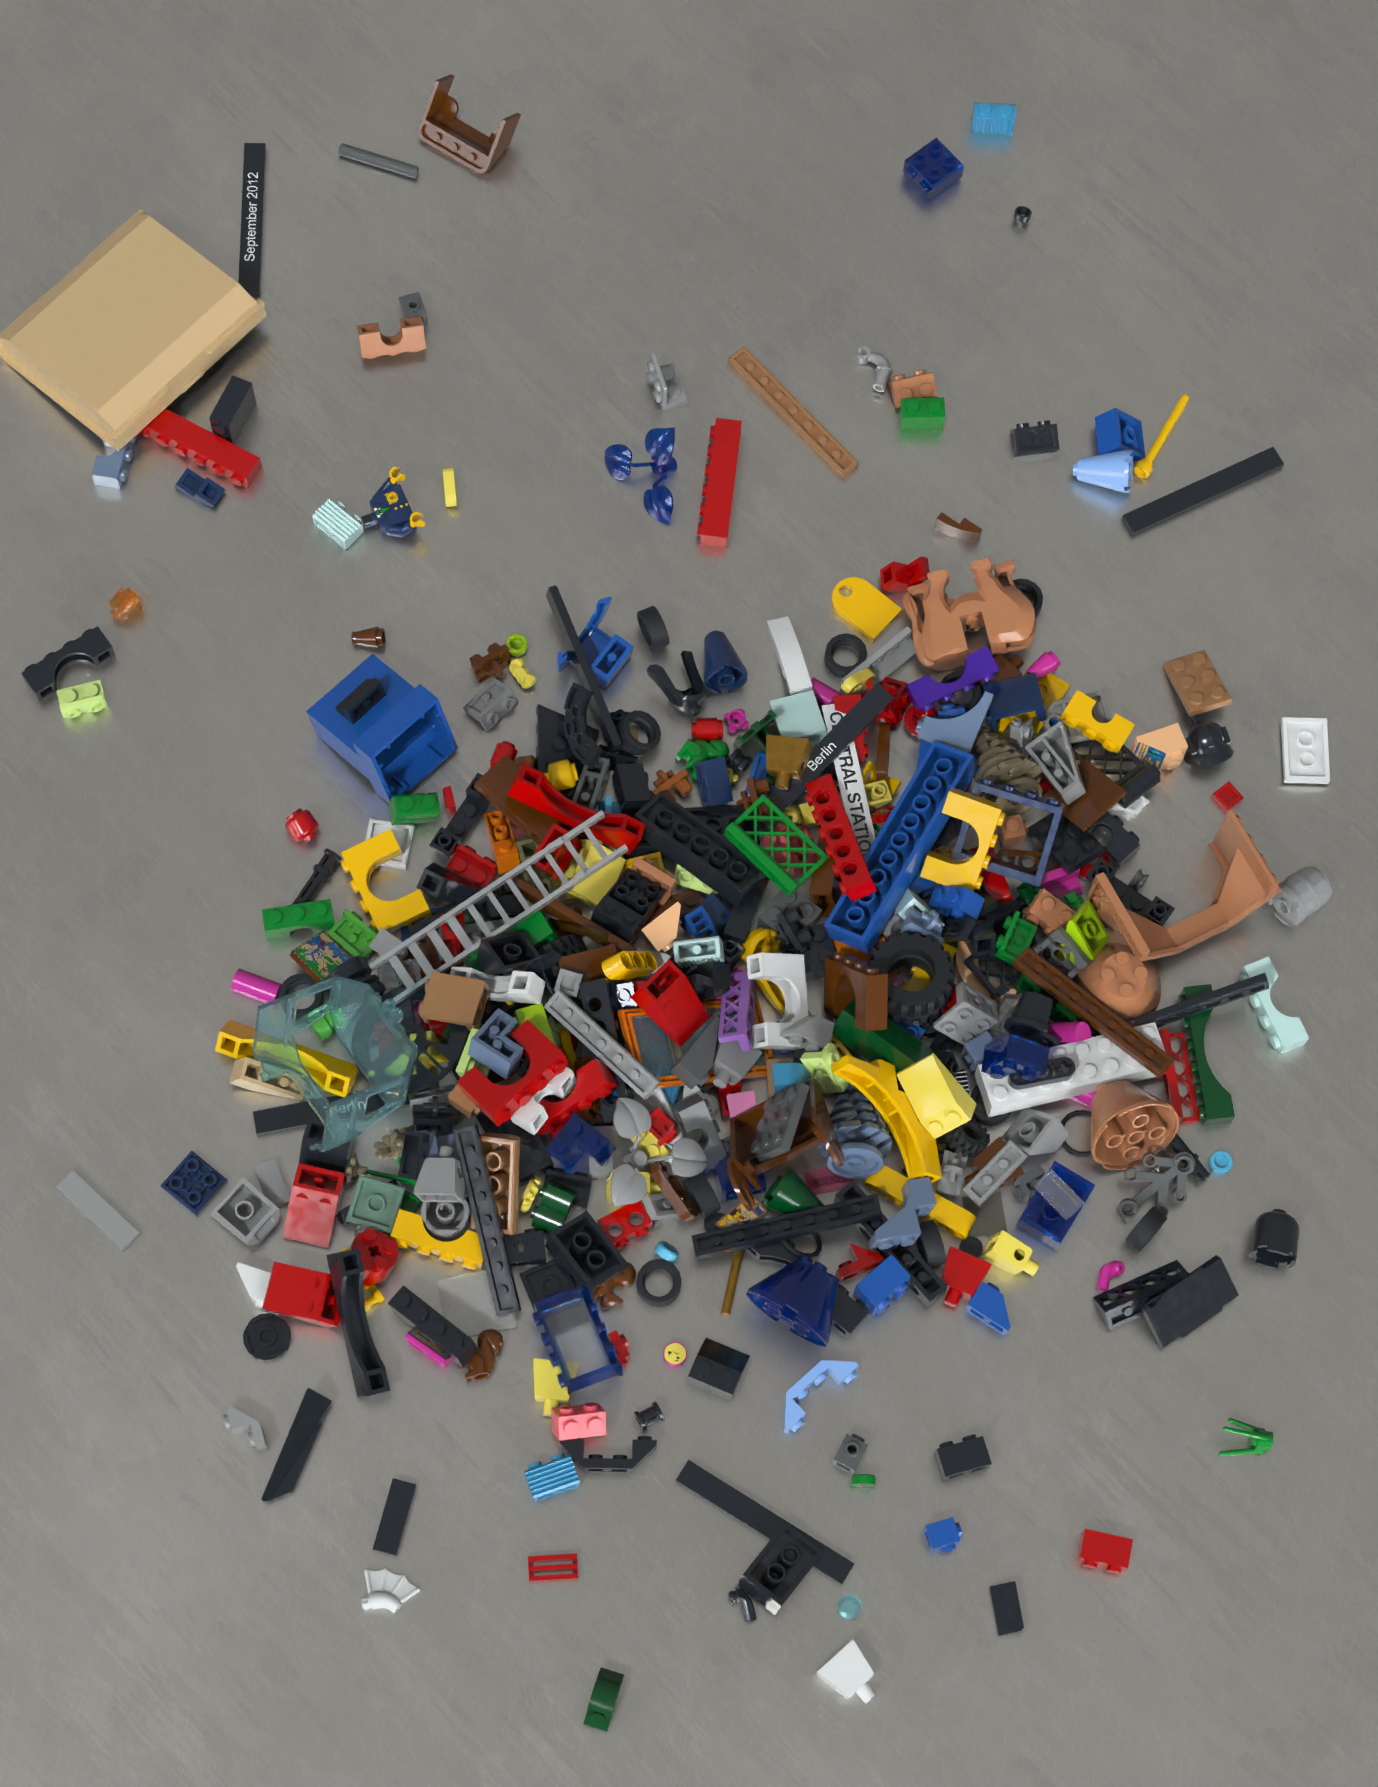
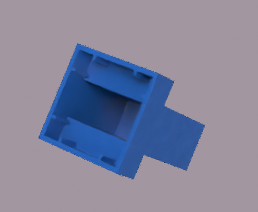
M373 653L306 711L317 736L367 777L374 791L387 803L391 801L393 795L408 794L458 749L438 698L421 684L414 688ZM373 678L378 679L382 683L386 696L355 724H352L337 712L335 707L366 679L370 681Z

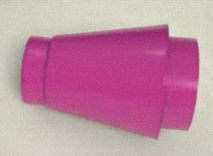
M1044 652L1026 672L1027 674L1036 673V677L1039 679L1057 671L1060 661L1054 652Z

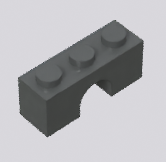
M696 1094L673 1105L672 1107L678 1122L686 1132L697 1128L702 1129L701 1139L697 1143L708 1159V1164L702 1172L706 1173L726 1163L728 1160L726 1153L729 1150L725 1141L719 1138L718 1133L721 1131L716 1120H712L710 1116L712 1108L708 1100H703Z

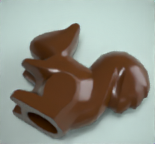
M627 1262L629 1264L627 1269L593 1289L594 1296L592 1301H596L601 1297L600 1307L602 1309L622 1305L624 1301L612 1291L615 1285L629 1287L633 1284L636 1278V1270L631 1263ZM582 1284L580 1290H581V1291L587 1290L588 1288H586V1287Z
M486 1329L478 1335L477 1347L479 1351L464 1367L468 1368L469 1371L465 1374V1379H467L468 1383L486 1379L491 1375V1370L495 1364V1353L500 1352L501 1346H503V1336L499 1331Z

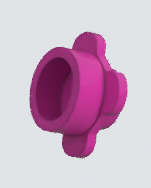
M742 709L733 710L724 715V720L728 723V731L731 733L749 727L745 711Z

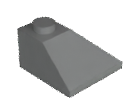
M1025 1108L1001 1138L1005 1144L1011 1140L1024 1153L1032 1156L1057 1152L1069 1136V1132L1056 1116L1032 1108Z

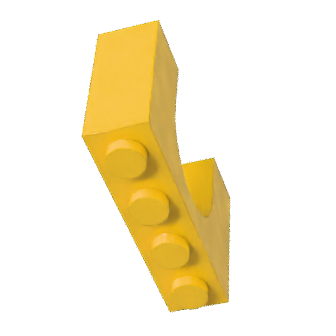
M952 787L948 793L942 813L966 821L974 827L979 837L978 851L972 857L964 860H955L930 851L926 857L920 877L945 886L966 887L973 892L975 889L979 890L984 878L980 876L982 868L987 869L991 856L987 855L989 848L995 847L998 835L995 834L997 825L1002 826L1006 813L1002 812L1004 805Z
M391 829L341 852L344 858L340 861L345 873L350 871L353 877L350 883L355 893L360 891L363 899L359 902L365 913L370 912L372 920L369 923L378 932L381 928H384L393 933L431 912L420 889L394 901L380 900L370 892L369 879L375 868L403 854Z

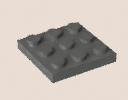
M801 1082L769 1097L765 1101L763 1107L765 1112L757 1125L758 1134L750 1147L751 1156L749 1161L759 1164L790 1151L810 1086Z

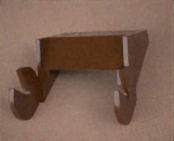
M813 1077L802 1082L810 1087L790 1151L759 1164L749 1161L751 1156L750 1147L758 1134L757 1125L765 1112L763 1109L765 1101L730 1118L731 1158L727 1160V1172L738 1198L749 1212L754 1210L753 1206L756 1203L745 1177L757 1190H760L762 1187L758 1175L824 1143L834 1162L839 1167L843 1166L845 1158L821 1089Z

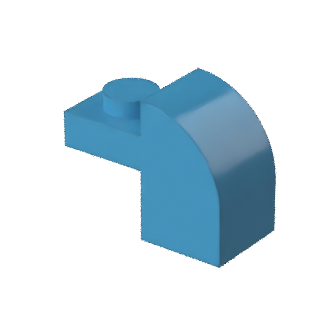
M772 1064L774 1095L810 1078V1073L804 1064Z

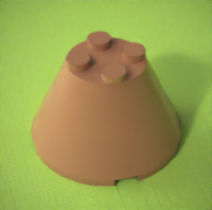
M1105 944L1098 955L1071 979L1124 1021L1156 1011L1161 998V982L1153 963L1150 960L1138 962L1131 948L1124 944Z
M1128 1079L1109 1084L1102 1083L1096 1088L1097 1093L1091 1101V1154L1096 1163L1102 1164L1103 1168L1124 1170L1128 1167L1144 1164L1142 1157L1145 1153H1155L1161 1147L1165 1149L1172 1142L1179 1128V1117L1171 1105L1133 1085ZM1147 1157L1146 1162L1153 1159V1157Z

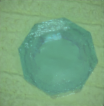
M854 1595L843 1596L837 1604L838 1614L845 1620L855 1619L861 1612V1601Z

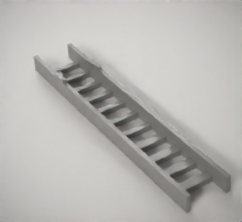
M601 810L562 837H559L544 849L370 963L369 966L374 971L389 961L407 989L391 999L393 1003L397 1005L423 988L427 979H430L432 971L445 973L451 967L456 966L479 951L481 940L473 945L455 918L464 910H469L486 937L483 939L502 935L628 852V848L624 844L607 856L589 827L605 818L604 812ZM583 831L602 857V860L590 868L586 866L570 842L571 839ZM564 844L582 869L569 881L550 854ZM544 857H546L564 884L551 894L548 893L531 867ZM525 870L545 897L531 907L512 881L514 877ZM505 883L509 885L525 909L524 912L510 920L492 893ZM485 896L489 897L506 923L493 932L490 931L473 905ZM446 922L465 948V951L456 957H453L436 931L437 928ZM427 935L446 962L435 971L416 943ZM409 948L426 974V977L417 983H414L397 957L399 953Z

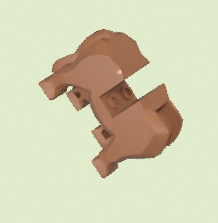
M991 558L971 562V570L978 590L977 592L965 593L957 599L948 598L947 593H945L946 586L950 581L947 569L930 572L927 574L928 582L907 587L908 593L904 595L903 606L912 621L913 645L922 665L927 668H933L936 671L950 670L965 665L964 659L969 655L964 632H975L981 627H985L993 658L999 654L1020 651L1030 646L1036 631L1035 611L1030 601L1021 590L1016 588L1012 581V575L1016 571L1014 560L992 565Z

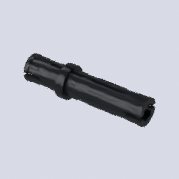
M1176 1133L1169 1146L1176 1154L1188 1152L1193 1156L1195 1168L1191 1173L1198 1183L1201 1184L1211 1174L1198 1160L1199 1156L1196 1153L1193 1154ZM1182 1159V1166L1184 1167L1187 1165V1160Z

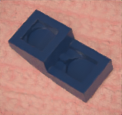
M186 468L175 484L176 489L210 507L215 506L225 491L223 487L208 477L204 479L189 468Z

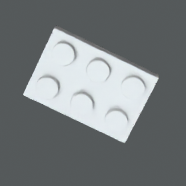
M1282 717L1281 736L1284 783L1329 784L1327 718Z

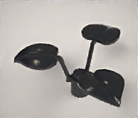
M552 950L531 959L524 968L525 972H534L535 974L540 972L551 997L555 993L544 970L554 966L560 960L561 955L558 950ZM515 1002L508 1006L504 1012L513 1017L515 1010L535 1004ZM544 1008L546 1016L551 1015L554 1022L556 1024H560V1022Z

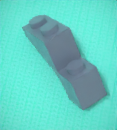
M930 1177L906 1181L901 1189L903 1208L874 1232V1235L869 1240L870 1248L879 1247L880 1250H884L893 1245L910 1246L916 1242L921 1234L917 1216L922 1217L930 1214L937 1204Z

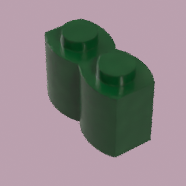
M553 1180L548 1185L544 1184L538 1196L542 1198L540 1205H535L530 1215V1218L533 1219L531 1226L549 1234L564 1225L576 1198L577 1191Z

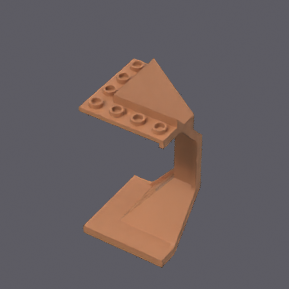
M1232 809L1227 812L1213 842L1208 844L1222 869V875L1211 906L1168 928H1164L1126 909L1105 873L1102 872L1095 876L1086 900H1090L1105 929L1122 933L1138 962L1178 954L1233 927L1283 891L1276 875L1267 866L1265 857L1256 848L1253 837L1244 830L1240 816L1235 815Z

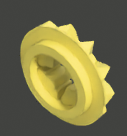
M536 1176L534 1180L531 1179L519 1202L522 1205L521 1211H529L542 1185V1178Z

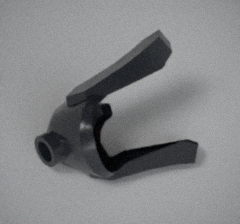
M682 650L681 658L692 686L685 691L677 690L664 668L657 664L650 665L646 670L648 676L660 687L669 699V702L677 710L689 713L693 718L702 711L699 705L707 694V689L697 670L692 652Z

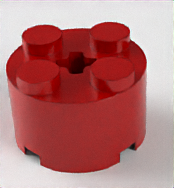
M367 1228L354 1238L349 1249L359 1248L364 1268L363 1285L372 1286L376 1283H383L390 1275L398 1258V1244L385 1233Z

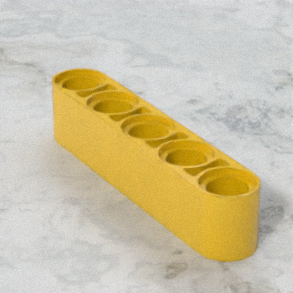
M883 1165L878 1173L866 1178L864 1185L867 1188L903 1207L901 1189L908 1180L907 1177ZM934 1193L937 1204L930 1214L921 1218L926 1221L933 1220L937 1227L960 1239H966L977 1219L975 1215Z

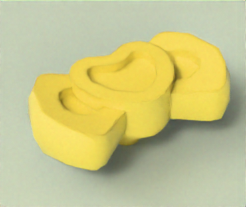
M515 658L510 662L509 671L512 672V675L521 684L522 688L528 689L535 684L536 676L530 674L528 668L524 667L523 659Z

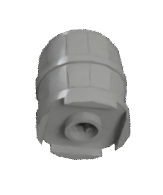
M1305 867L1292 873L1279 883L1283 891L1270 899L1268 904L1269 906L1274 905L1276 911L1273 913L1282 923L1290 927L1294 924L1296 926L1304 921L1305 917L1317 912L1319 908L1329 901L1332 887L1328 878L1321 870L1316 867Z

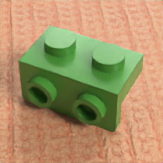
M345 909L343 917L328 931V935L353 957L363 956L367 959L374 952L369 945L378 934V931L370 925L368 927L362 922L363 919L358 913Z

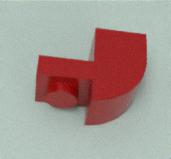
M921 556L908 565L893 561L880 569L882 590L893 593H908L907 587L922 584L928 580L927 574L930 573L928 558Z

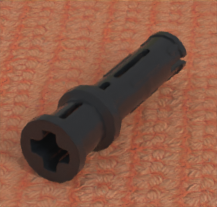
M327 848L323 851V857L318 864L313 866V874L291 905L310 902L323 882L331 878V872L337 863H341L342 858L337 853Z

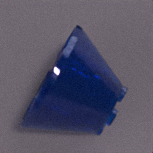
M800 1254L796 1260L748 1289L746 1296L775 1322L781 1319L791 1326L790 1332L814 1345L826 1347L829 1343L837 1287L840 1280L830 1273L827 1274L826 1266L818 1261L812 1264L810 1259Z

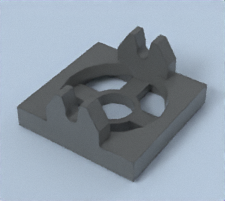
M1062 926L1030 947V949L1051 965L1055 962L1063 964L1067 971L1060 972L1070 979L1091 962ZM1055 942L1062 943L1065 945V947L1060 945L1057 946ZM1047 946L1051 950V957L1048 959L1043 955V950ZM1055 950L1063 951L1066 958H1057ZM1070 952L1074 955V965L1069 960Z

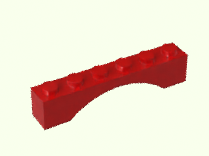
M523 764L513 777L507 794L573 828L599 812L568 799L549 782L544 773L526 764ZM604 813L605 818L589 827L596 839L615 849L625 844L628 848V852L625 854L629 855L641 841L645 823L626 814Z

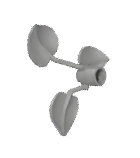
M618 1098L616 1100L613 1116L614 1127L620 1136L627 1139L636 1136V1140L633 1146L629 1148L630 1152L624 1155L623 1164L618 1166L612 1174L610 1194L614 1207L634 1204L644 1198L647 1192V1182L645 1177L637 1172L638 1169L650 1162L673 1159L671 1164L672 1171L681 1177L695 1176L706 1168L708 1159L704 1151L696 1141L689 1138L679 1139L673 1144V1155L647 1158L645 1152L636 1149L641 1140V1133L648 1131L651 1127V1117L648 1110L641 1103L630 1098Z

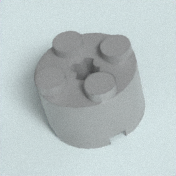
M465 1198L464 1202H423L422 1204L423 1224L431 1237L441 1241H451L464 1235L470 1222L469 1206ZM444 1211H449V1215L447 1218H443L442 1216L444 1215Z

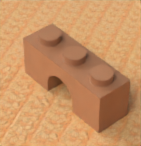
M421 316L400 319V330L394 336L383 335L380 332L378 322L357 325L362 358L374 359L382 355L395 356L402 352L410 351L415 353L426 349Z

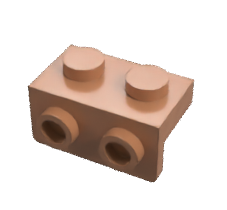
M926 369L913 371V376L905 377V374L892 376V381L887 382L888 386L891 387L895 408L900 407L901 398H938L933 372H926Z
M637 857L632 864V870L667 890L659 904L664 906L676 889L675 876L667 870L661 871L657 869L655 864L649 859L644 858L642 860Z
M1044 888L1039 890L1029 908L1022 910V913L1027 916L1026 920L1035 926H1041L1045 929L1044 933L1046 935H1049L1060 926L1066 931L1068 921L1076 913Z

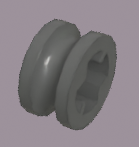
M1139 869L1128 885L1130 887L1134 886L1138 892L1147 881L1149 875H1144L1142 870Z

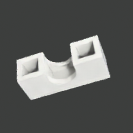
M566 1067L561 1074L556 1075L550 1080L543 1090L538 1091L525 1106H521L513 1113L511 1117L512 1122L535 1135L549 1118L544 1107L539 1104L541 1099L551 1094L564 1099L577 1081L573 1071Z

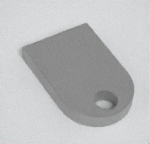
M1103 690L1085 694L1096 701L1092 708L1093 718L1100 723L1111 721ZM1072 697L1057 700L1047 708L1045 712L1046 720L1043 721L1045 732L1051 728L1049 721L1055 719L1062 721L1071 744L1090 740L1083 735V732L1076 728L1068 727L1060 719Z

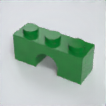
M331 899L262 909L267 940L290 937V932L296 929L309 928L315 933L330 930L335 925Z

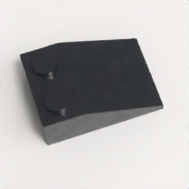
M585 1211L548 1235L545 1247L561 1267L590 1291L629 1267V1264L588 1211Z
M785 1521L744 1572L737 1585L775 1615L824 1552Z

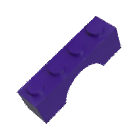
M988 646L966 656L964 659V672L961 678L955 682L939 683L926 675L907 684L905 690L916 712L921 709L923 712H927L936 707L934 703L943 700L945 703L955 698L954 693L962 690L963 693H966L976 687L975 683L981 680L983 683H986L996 678L994 674L999 671V668Z

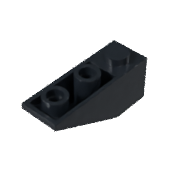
M433 862L424 869L416 888L437 899L451 903L482 887ZM484 902L474 906L476 910L482 914V905Z

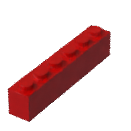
M164 409L139 432L144 437L149 436L155 439L163 447L169 446L173 448L180 456H188L196 464L211 468L215 474L230 478L238 486L244 485L249 488L262 469L260 457L167 409Z
M716 418L715 426L711 425L709 438L713 439V445H708L707 458H711L710 465L706 464L704 477L708 478V484H703L702 497H706L705 504L701 503L699 516L703 517V523H698L697 536H701V545L727 547L742 421Z

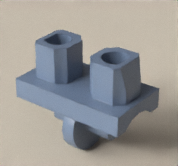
M911 907L906 910V919L901 924L902 933L907 932V935H913L914 932L921 933V937H932L934 943L943 942L941 937L943 926L942 922L938 920L939 913L937 911L931 910L927 914L924 911L920 913Z

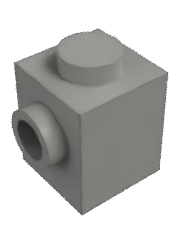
M381 928L369 947L379 953L377 956L379 958L403 941L384 928ZM409 948L397 955L401 962L407 957Z

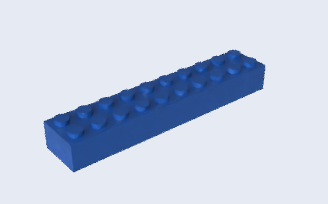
M935 740L933 741L864 857L877 892L851 902L848 894H842L824 924L829 938L867 954L871 952L950 818L949 815L942 813L950 789L953 787L965 792L976 774L978 767L974 755Z

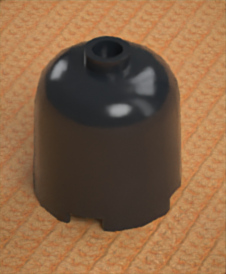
M1274 1209L1261 1214L1255 1222L1249 1258L1254 1257L1257 1265L1266 1268L1278 1269V1265L1286 1264L1287 1268L1295 1266L1299 1240V1225L1295 1218L1281 1209Z

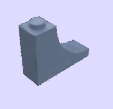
M985 691L977 705L961 716L951 719H935L926 716L924 721L920 719L915 730L918 733L917 738L930 744L935 740L970 754L994 694Z

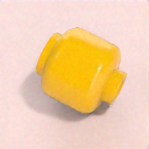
M569 760L549 764L548 772L544 773L549 782L558 791L575 787L576 781L579 780L575 763L571 764Z

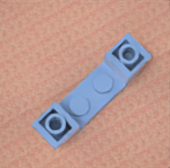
M821 1360L794 1384L785 1395L784 1431L786 1434L791 1430L796 1432L805 1423L803 1419L806 1413L795 1402L796 1399L799 1402L809 1394L807 1389L813 1384L818 1386L827 1377L826 1372L839 1386L844 1382L849 1384L858 1375L856 1371L859 1365L856 1362Z

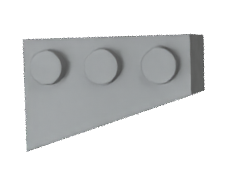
M1059 721L1024 747L1030 758L1040 766L1043 775L1067 806L1086 793L1071 742L1062 721Z

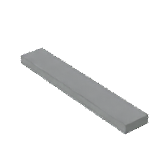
M558 989L545 1004L544 1008L643 1099H647L661 1083L652 1072L562 990Z

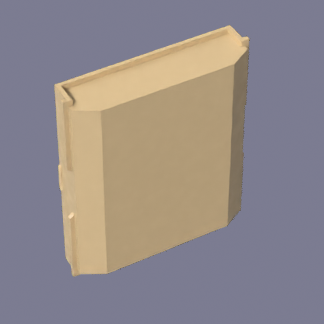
M139 209L80 264L0 333V358L116 451H119L267 316L264 309L265 303L259 298L255 301L233 278L151 216L147 215L143 210Z

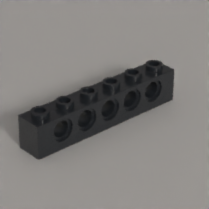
M602 978L580 983L578 996L580 1002L583 1003L584 1011L599 1025L604 1022L605 1030L626 1049L618 1017L619 1008L614 980ZM600 999L601 1008L597 1011L595 1002ZM591 1051V1054H592V1059H591V1061H592L593 1059H595V1058H596V1059H599V1058ZM615 1072L613 1078L617 1087L612 1089L608 1096L599 1098V1114L604 1123H613L616 1103L612 1102L611 1095L614 1091L618 1094V1098L635 1100L633 1089Z
M852 1180L835 1195L834 1203L867 1195ZM882 1213L883 1218L854 1224V1226L869 1242L874 1232L887 1222L888 1219ZM901 1244L884 1250H880L879 1247L875 1248L884 1260L892 1255L911 1275L908 1282L909 1288L927 1308L945 1294L947 1285L911 1245L901 1246Z

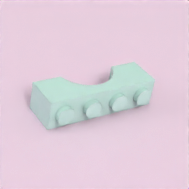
M1269 956L1244 966L1240 972V981L1265 973L1267 976L1269 989L1250 995L1249 998L1252 1006L1257 1008L1260 1014L1259 1018L1263 1028H1267L1270 1034V1042L1273 1048L1277 1049L1279 1054L1305 1045L1309 1036L1300 1018L1283 1015L1271 1002L1270 989L1279 976Z

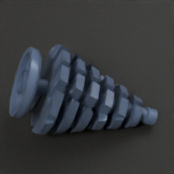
M849 1083L844 1092H838L835 1105L830 1112V1117L845 1158L843 1166L839 1167L834 1162L824 1143L820 1144L819 1148L822 1147L821 1154L827 1158L829 1170L836 1175L855 1179L866 1178L875 1175L882 1169L884 1158L890 1152L892 1139L889 1136L885 1122L881 1119L883 1117L859 1089Z

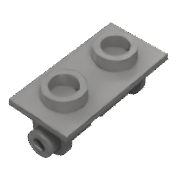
M1014 718L1013 722L1010 723V738L1017 739L1018 741L1011 740L1010 745L1031 759L1024 747L1031 743L1034 735L1032 718L1028 719L1025 723L1020 718Z

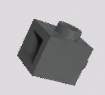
M419 292L399 297V306L403 319L421 316L423 325L428 324L427 313Z
M846 1434L832 1464L854 1475L868 1447V1444L864 1443L865 1439L856 1434L851 1436Z

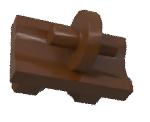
M495 642L488 647V654L482 657L480 654H475L470 657L469 660L474 675L479 683L495 674L500 679L504 677L503 669L508 667L512 661L508 652L509 649L505 644L500 646Z
M753 777L747 778L750 797H748L746 790L741 791L742 799L736 802L737 807H744L746 811L760 798V794L771 792L767 779L755 780ZM764 803L757 807V816L770 815V809Z

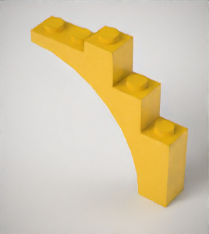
M851 1055L843 1056L840 1060L831 1064L832 1073L847 1080L859 1089L884 1118L900 1148L908 1180L930 1177V1181L933 1183L941 1179L942 1174L936 1139L918 1121V1117L906 1093L898 1090L895 1065L880 1059L874 1060L870 1064Z

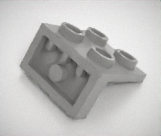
M650 353V361L647 362L649 371L647 372V379L649 384H653L655 388L653 394L656 403H660L662 410L686 404L687 397L675 364L670 363L659 367L655 353Z
M961 981L955 987L957 1004L935 1021L933 1026L934 1029L964 1045L965 1042L972 1041L973 1038L980 1036L981 1033L984 1034L985 1031H988L999 1020L996 1001Z

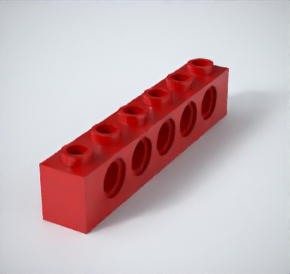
M831 774L806 783L808 793L805 794L809 806H814L815 810L811 811L815 823L821 824L822 828H819L818 831L822 841L827 840L828 846H825L829 859L834 858L835 863L832 864V868L836 877L840 876L842 879L841 882H838L842 894H848L851 902L877 892Z

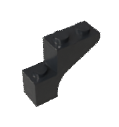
M1023 899L997 902V909L981 916L979 921H976L977 923L969 937L964 941L972 956L995 954L996 937L1005 932L1006 929L1002 926L1007 916H1012L1017 910L1020 912L1019 918L1023 919Z

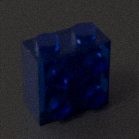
M936 137L904 161L903 173L909 181H912L917 186L921 194L926 195L931 200L962 177L964 165Z

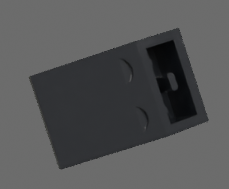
M627 868L594 908L590 920L627 943L632 944L667 890L632 869Z

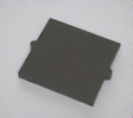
M1000 1192L993 1193L980 1207L968 1196L962 1197L963 1208L977 1218L968 1236L990 1237V1235L996 1234L1001 1230L1007 1232Z

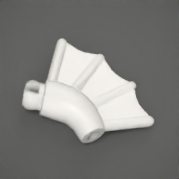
M387 1568L380 1571L365 1569L364 1574L368 1596L361 1598L362 1608L364 1610L372 1608V1610L387 1608L396 1613L402 1603L418 1593L420 1588L411 1585L406 1579L405 1574L395 1575L388 1571Z

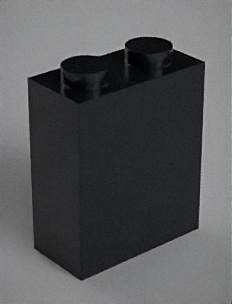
M232 375L209 417L212 432L233 444L236 443L256 406L253 384Z

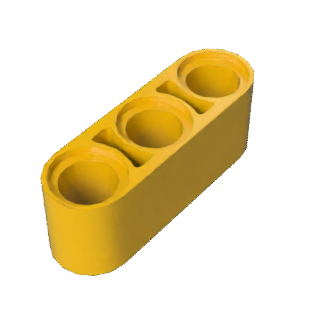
M621 951L602 962V970L611 980H637L657 970V961L648 951Z

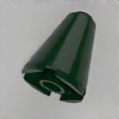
M789 1166L783 1169L786 1172L784 1176L778 1175L765 1193L764 1197L767 1200L761 1201L764 1207L783 1215L824 1206L819 1198Z

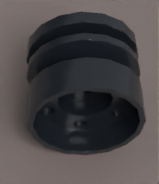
M355 956L343 962L332 970L324 980V986L334 998L339 997L337 1003L343 1008L342 1010L348 1017L355 1016L368 1009L386 991L384 984L379 982V977L375 974L371 975L372 969L363 956Z

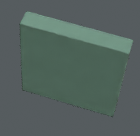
M359 1175L346 1221L391 1234L405 1187Z

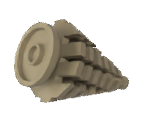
M982 726L971 751V755H974L978 767L974 780L976 781L977 778L981 779L982 777L986 779L991 778L995 780V784L1002 786L1003 784H1011L1016 786L1018 791L1025 792L1030 790L1038 793V797H1042V788L1039 785L1042 778L1039 775L1042 772L1040 766L1011 746L1007 741L1002 740L1000 736L993 733L989 728ZM979 792L978 797L1004 805L1002 812L1006 813L1005 817L1018 814L1023 816L1034 808L989 793Z

